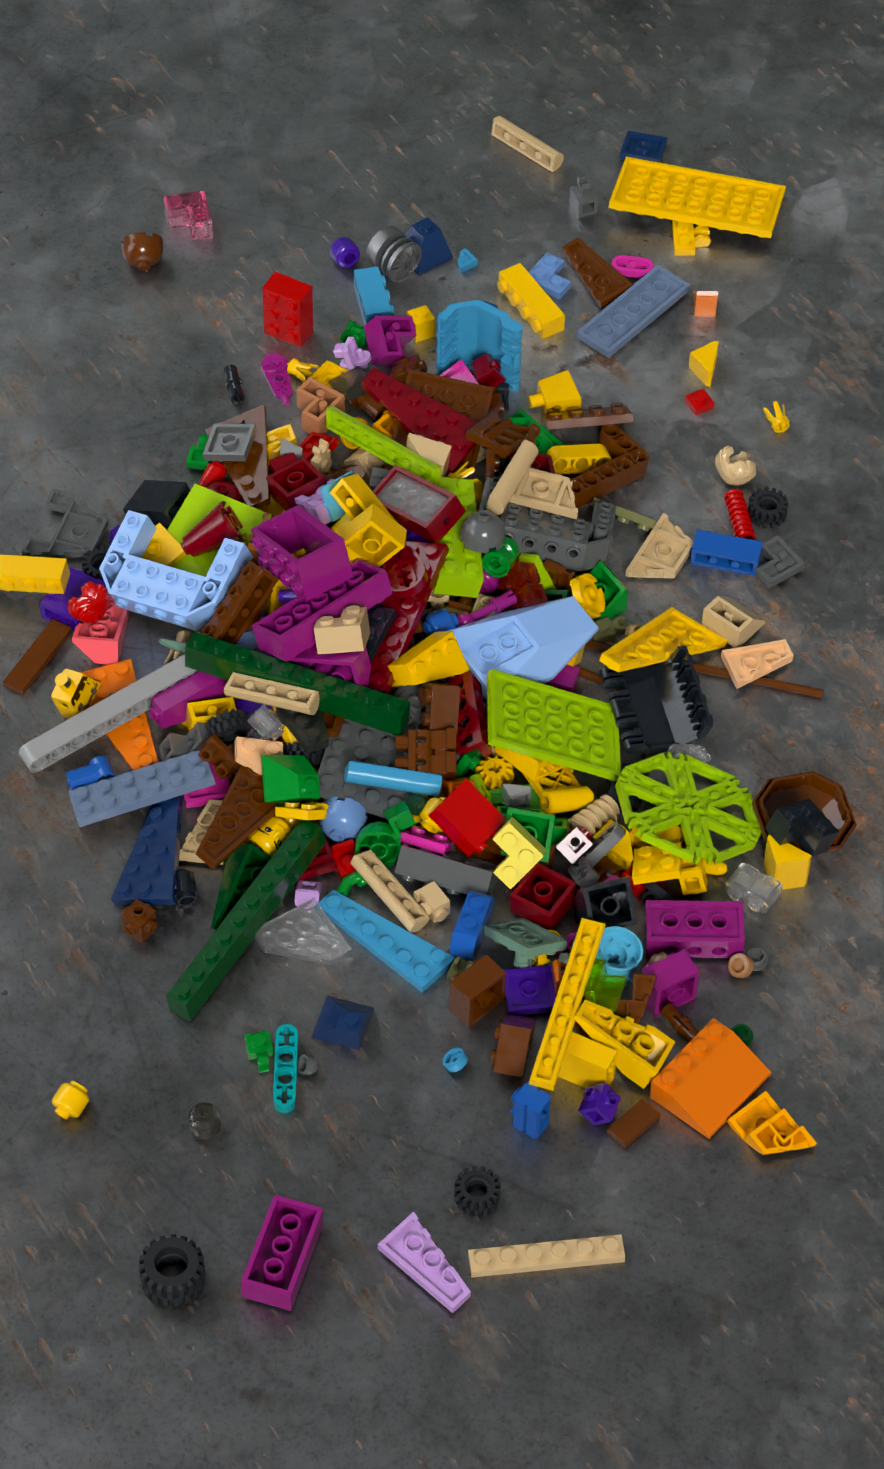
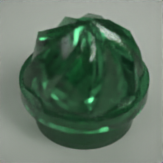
M410 793L406 804L411 811V815H420L427 800L419 793L416 795Z

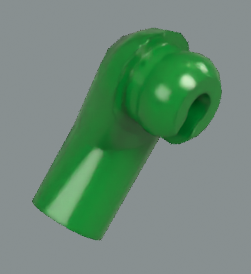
M354 871L342 878L336 892L347 897L354 884L357 883L358 886L362 887L367 882L357 871Z

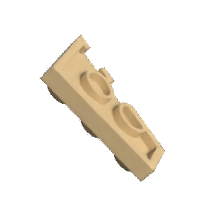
M209 799L197 819V824L192 832H189L185 839L186 842L180 849L179 861L205 863L195 854L222 804L221 800Z

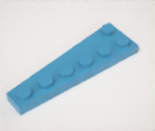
M332 890L316 904L317 910L422 993L451 967L455 959L452 955L335 890Z

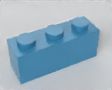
M378 266L354 270V288L365 325L375 316H395L394 306L389 304V290L385 289V276L380 274Z

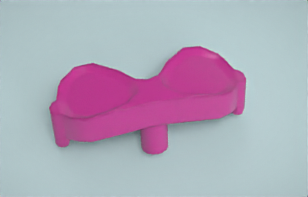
M572 931L566 939L567 948L566 950L557 951V958H559L561 953H566L567 950L571 952V945L577 935L576 932Z

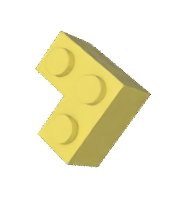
M513 817L509 819L492 839L508 854L493 873L506 886L512 889L544 857L547 851Z

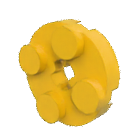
M585 573L571 579L570 587L574 598L590 618L594 619L601 616V612H604L605 597L602 588L597 589L595 582H598L596 578L589 573Z

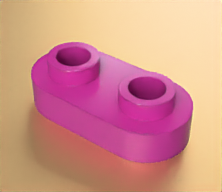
M619 255L612 260V267L626 277L642 278L654 268L653 262L644 257Z

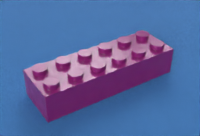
M359 558L350 563L353 578L309 601L298 596L253 624L252 628L258 648L285 662L293 660L298 654L313 647L316 643L314 626L317 619L324 616L340 618L343 609L353 605H357L360 608L367 607L368 610L392 595L393 592L387 571Z

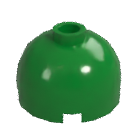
M378 821L372 822L364 826L357 834L355 854L357 855L371 849L388 869L397 861L402 841L401 838L397 839L390 824Z

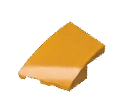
M767 1091L763 1092L726 1121L749 1146L762 1155L810 1148L817 1144L803 1125L799 1127L785 1108L782 1110L779 1108Z

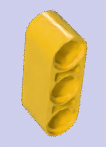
M602 444L553 446L546 453V455H551L554 470L558 474L585 473L612 460L606 447Z

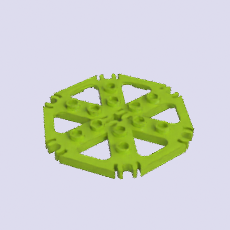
M668 752L666 757L664 753L628 765L622 770L616 782L615 788L625 825L629 823V829L638 828L636 836L641 837L640 840L690 863L694 861L695 864H698L700 859L704 858L707 865H710L712 860L715 865L752 850L761 835V829L752 806L753 797L751 791L747 793V787L738 788L740 780L735 779V776L687 754L684 758V755L679 753L678 758L675 759L672 757L671 752ZM656 769L662 770L667 776L669 786L642 774ZM692 772L706 777L717 784L697 791ZM628 796H637L642 800L657 805V807L641 813H635L632 811ZM732 804L739 805L743 809L746 821L719 809ZM681 825L687 847L679 848L670 841L658 838L656 834ZM709 830L733 840L736 845L723 851H718L713 847Z

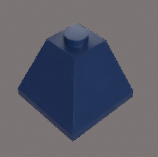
M429 217L411 225L406 232V237L412 239L422 249L420 263L414 271L418 276L453 259L441 229Z
M327 996L312 1038L360 1050L374 1008Z

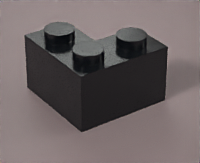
M810 799L776 809L765 828L779 845L797 840L812 857L828 852L839 833L838 829Z

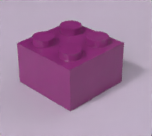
M685 950L671 953L665 959L656 963H649L642 969L641 974L657 975L655 986L647 1004V1009L654 1018L661 1015V1010L668 1003H672L677 1008L696 999L700 971Z

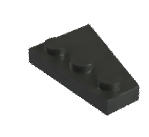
M276 707L278 717L307 753L329 747V737L322 711L317 710L314 715Z

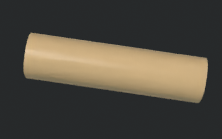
M497 116L493 119L492 136L552 173L561 166L564 160V155L502 116Z
M526 439L523 440L490 494L486 510L495 515L503 513L538 455V448L535 444Z
M235 672L231 674L224 687L226 696L309 715L316 713L320 701L319 691Z
M372 850L354 855L351 865L406 929L412 934L421 930L427 924L430 917Z

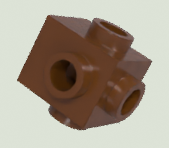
M136 899L131 905L125 907L122 912L123 932L141 943L157 928L156 910L148 903H142Z

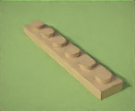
M620 1234L468 1250L471 1278L620 1263L625 1262V1252L622 1235Z

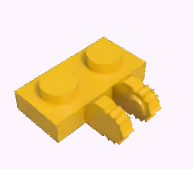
M672 220L674 256H695V247L709 246L711 243V239L708 236L710 234L709 227L697 226L694 228L692 223H681Z
M308 801L300 806V802H285V806L275 807V816L301 820L325 819L329 805L327 803Z

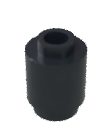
M178 869L176 871L177 889H175L174 896L178 905H192L196 902L198 895L194 874L187 869Z

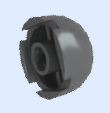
M480 510L469 514L464 519L459 540L465 543V548L474 552L488 553L490 548L495 547L497 551L504 546L505 526L494 513L488 510Z

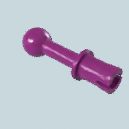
M510 590L495 599L493 597L490 598V604L472 613H460L457 616L459 622L457 627L475 622L493 612L499 614L502 610L517 604L515 594L512 595L513 592Z

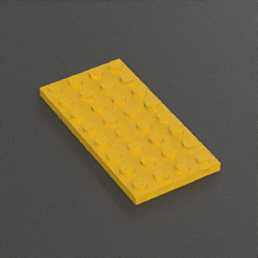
M626 157L610 198L609 208L616 209L617 211L633 212L638 215L654 216L659 219L665 218L681 223L686 222L698 226H708L719 230L735 231L740 234H751L761 238H771L785 195L786 186Z

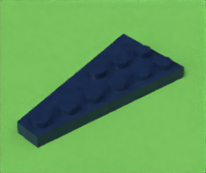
M183 795L152 804L111 897L114 905H131L136 899L150 905H176L174 894L175 889H177L176 871L179 867L180 852L178 833H181L179 818L182 815Z

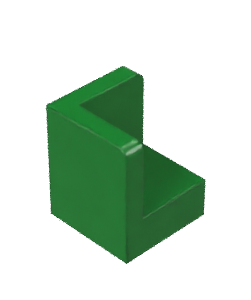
M405 801L383 811L397 839L402 838L400 831L416 824Z

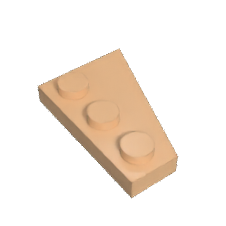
M786 639L722 650L721 652L722 661L736 689L792 662L794 656Z

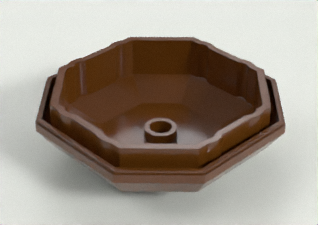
M814 771L767 780L752 802L765 843H767L769 835L765 828L776 809L810 799L839 831L828 852L842 849L857 825L842 785ZM797 840L789 843L807 853Z

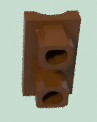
M215 733L198 748L200 750L198 756L204 762L210 761L216 767L214 769L215 774L220 779H228L241 767V764L235 762V754L231 751L235 746L231 743L227 747Z

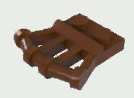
M489 415L467 430L465 439L491 449L501 458H506L510 454L516 453L525 439L535 444V438L540 433V427L537 424H530L529 426L513 424L510 418L502 420L498 416Z

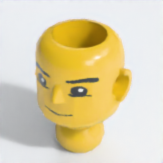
M274 816L249 838L246 843H251L270 857H273L301 819Z

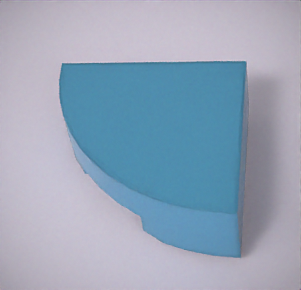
M466 248L460 251L457 259V268L460 273L478 265V259Z

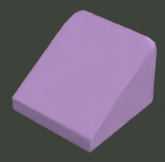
M299 881L295 890V906L317 908L316 904L320 901L322 883Z

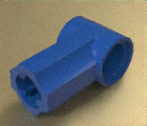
M98 756L92 759L89 765L65 772L70 790L115 777L110 761L106 756Z

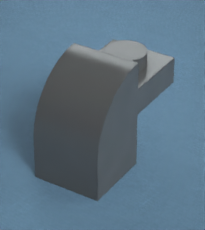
M197 722L187 735L169 733L159 745L162 761L199 750L198 748L209 739L205 727L206 724Z

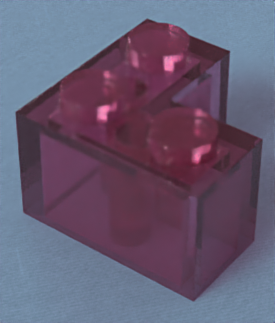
M204 190L164 196V212L168 229L189 226L192 240L213 237L212 217Z

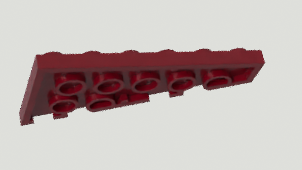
M374 367L362 380L361 387L378 404H382L388 410V414L392 418H396L408 434L421 435L452 446L447 472L449 474L456 472L476 445V443L465 438L466 431L475 426L477 422Z

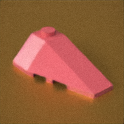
M111 596V603L101 620L95 623H79L75 627L72 642L96 664L109 665L117 663L122 653L129 610L115 605Z

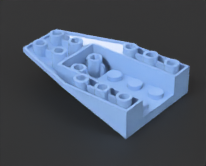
M574 596L502 612L448 631H453L466 663L482 685V695L487 700V673L490 669L545 684L555 678L595 635L599 628Z

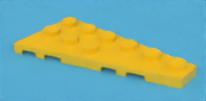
M671 607L603 652L599 661L607 665L611 670L622 672L664 662L672 657L678 646H687L689 654L695 655L724 648L727 639Z

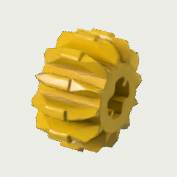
M497 754L494 758L486 756L485 761L481 760L474 772V775H482L487 790L503 788V784H511L514 780L512 764L507 763V760L504 758L499 759Z

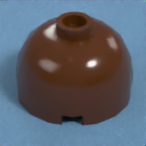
M146 232L127 235L124 237V242L121 241L123 257L129 265L139 270H148L157 264L162 257L163 239L155 233H152V236H146Z

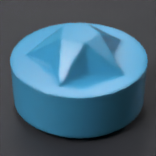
M453 1048L444 1055L442 1063L449 1072H457L466 1065L468 1055L462 1048Z

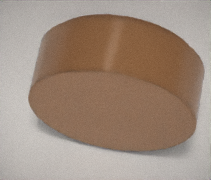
M737 953L729 959L728 970L732 976L746 978L753 971L754 965L750 956Z

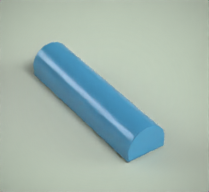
M349 761L344 771V782L438 797L441 790L442 776Z

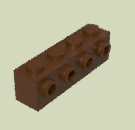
M249 561L242 569L234 585L230 587L222 603L216 608L214 615L209 623L205 625L201 634L236 645L279 579L252 561Z

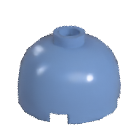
M338 796L326 799L324 803H327L329 807L326 811L325 819L319 820L323 833L337 842L356 839L357 834L367 823L368 816L366 817L367 811L365 807L345 797L344 801L337 800Z

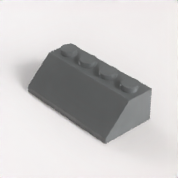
M405 843L401 845L395 873L401 875L400 878L403 880L414 881L416 879L423 881V885L435 881L438 886L446 888V892L460 895V892L468 895V892L471 890L491 896L498 879L493 872L499 864L471 856L468 857L451 850L441 854Z

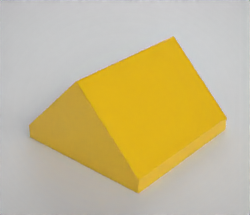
M769 834L763 865L771 890L779 891L804 887L807 884L812 855L789 843L779 845Z

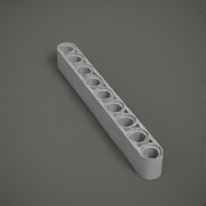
M184 654L25 743L19 749V755L31 772H39L148 711L151 708L153 696L198 671L185 667Z

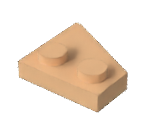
M236 737L234 742L235 762L244 767L251 768L261 776V755H283V742Z

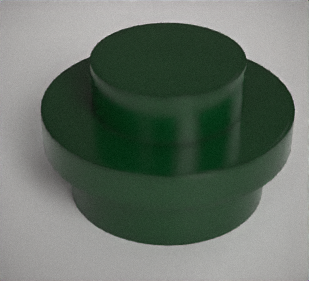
M737 1024L731 1029L747 1047L753 1042V1032L747 1025Z

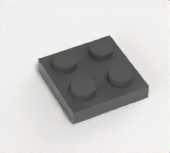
M214 424L202 454L204 461H246L257 432L255 424Z

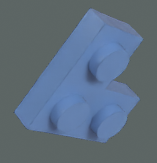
M547 252L529 271V274L547 294L560 300L571 288V281L557 275L564 267L565 260Z

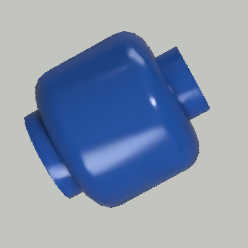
M445 608L428 614L425 622H423L427 637L434 632L448 631L459 625L455 613L450 614Z

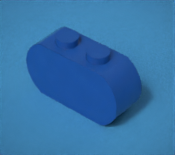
M471 890L468 892L453 931L450 955L470 961L476 960L485 937L484 925L490 924L495 902L494 896Z

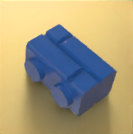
M529 1082L525 1083L521 1089L517 1088L511 1098V1101L514 1102L510 1112L513 1115V1127L521 1132L526 1131V1134L533 1139L539 1138L549 1125L551 1095L543 1090L538 1091V1088L529 1085Z

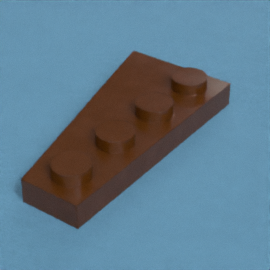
M576 238L562 247L563 255L600 309L613 302L633 285L581 239Z

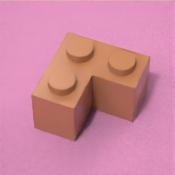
M311 377L297 389V408L303 410L301 412L302 430L309 434L312 432L325 434L329 430L325 427L327 407L334 406L345 412V395Z

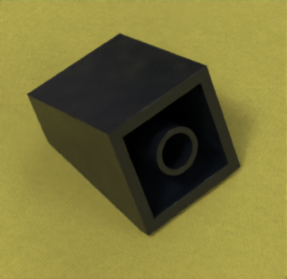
M144 480L123 508L125 515L128 510L147 515L155 526L160 523L167 530L188 496L190 489L186 482Z
M629 876L581 887L572 899L575 919L578 925H580L582 918L605 923V928L613 926L626 927L638 924Z

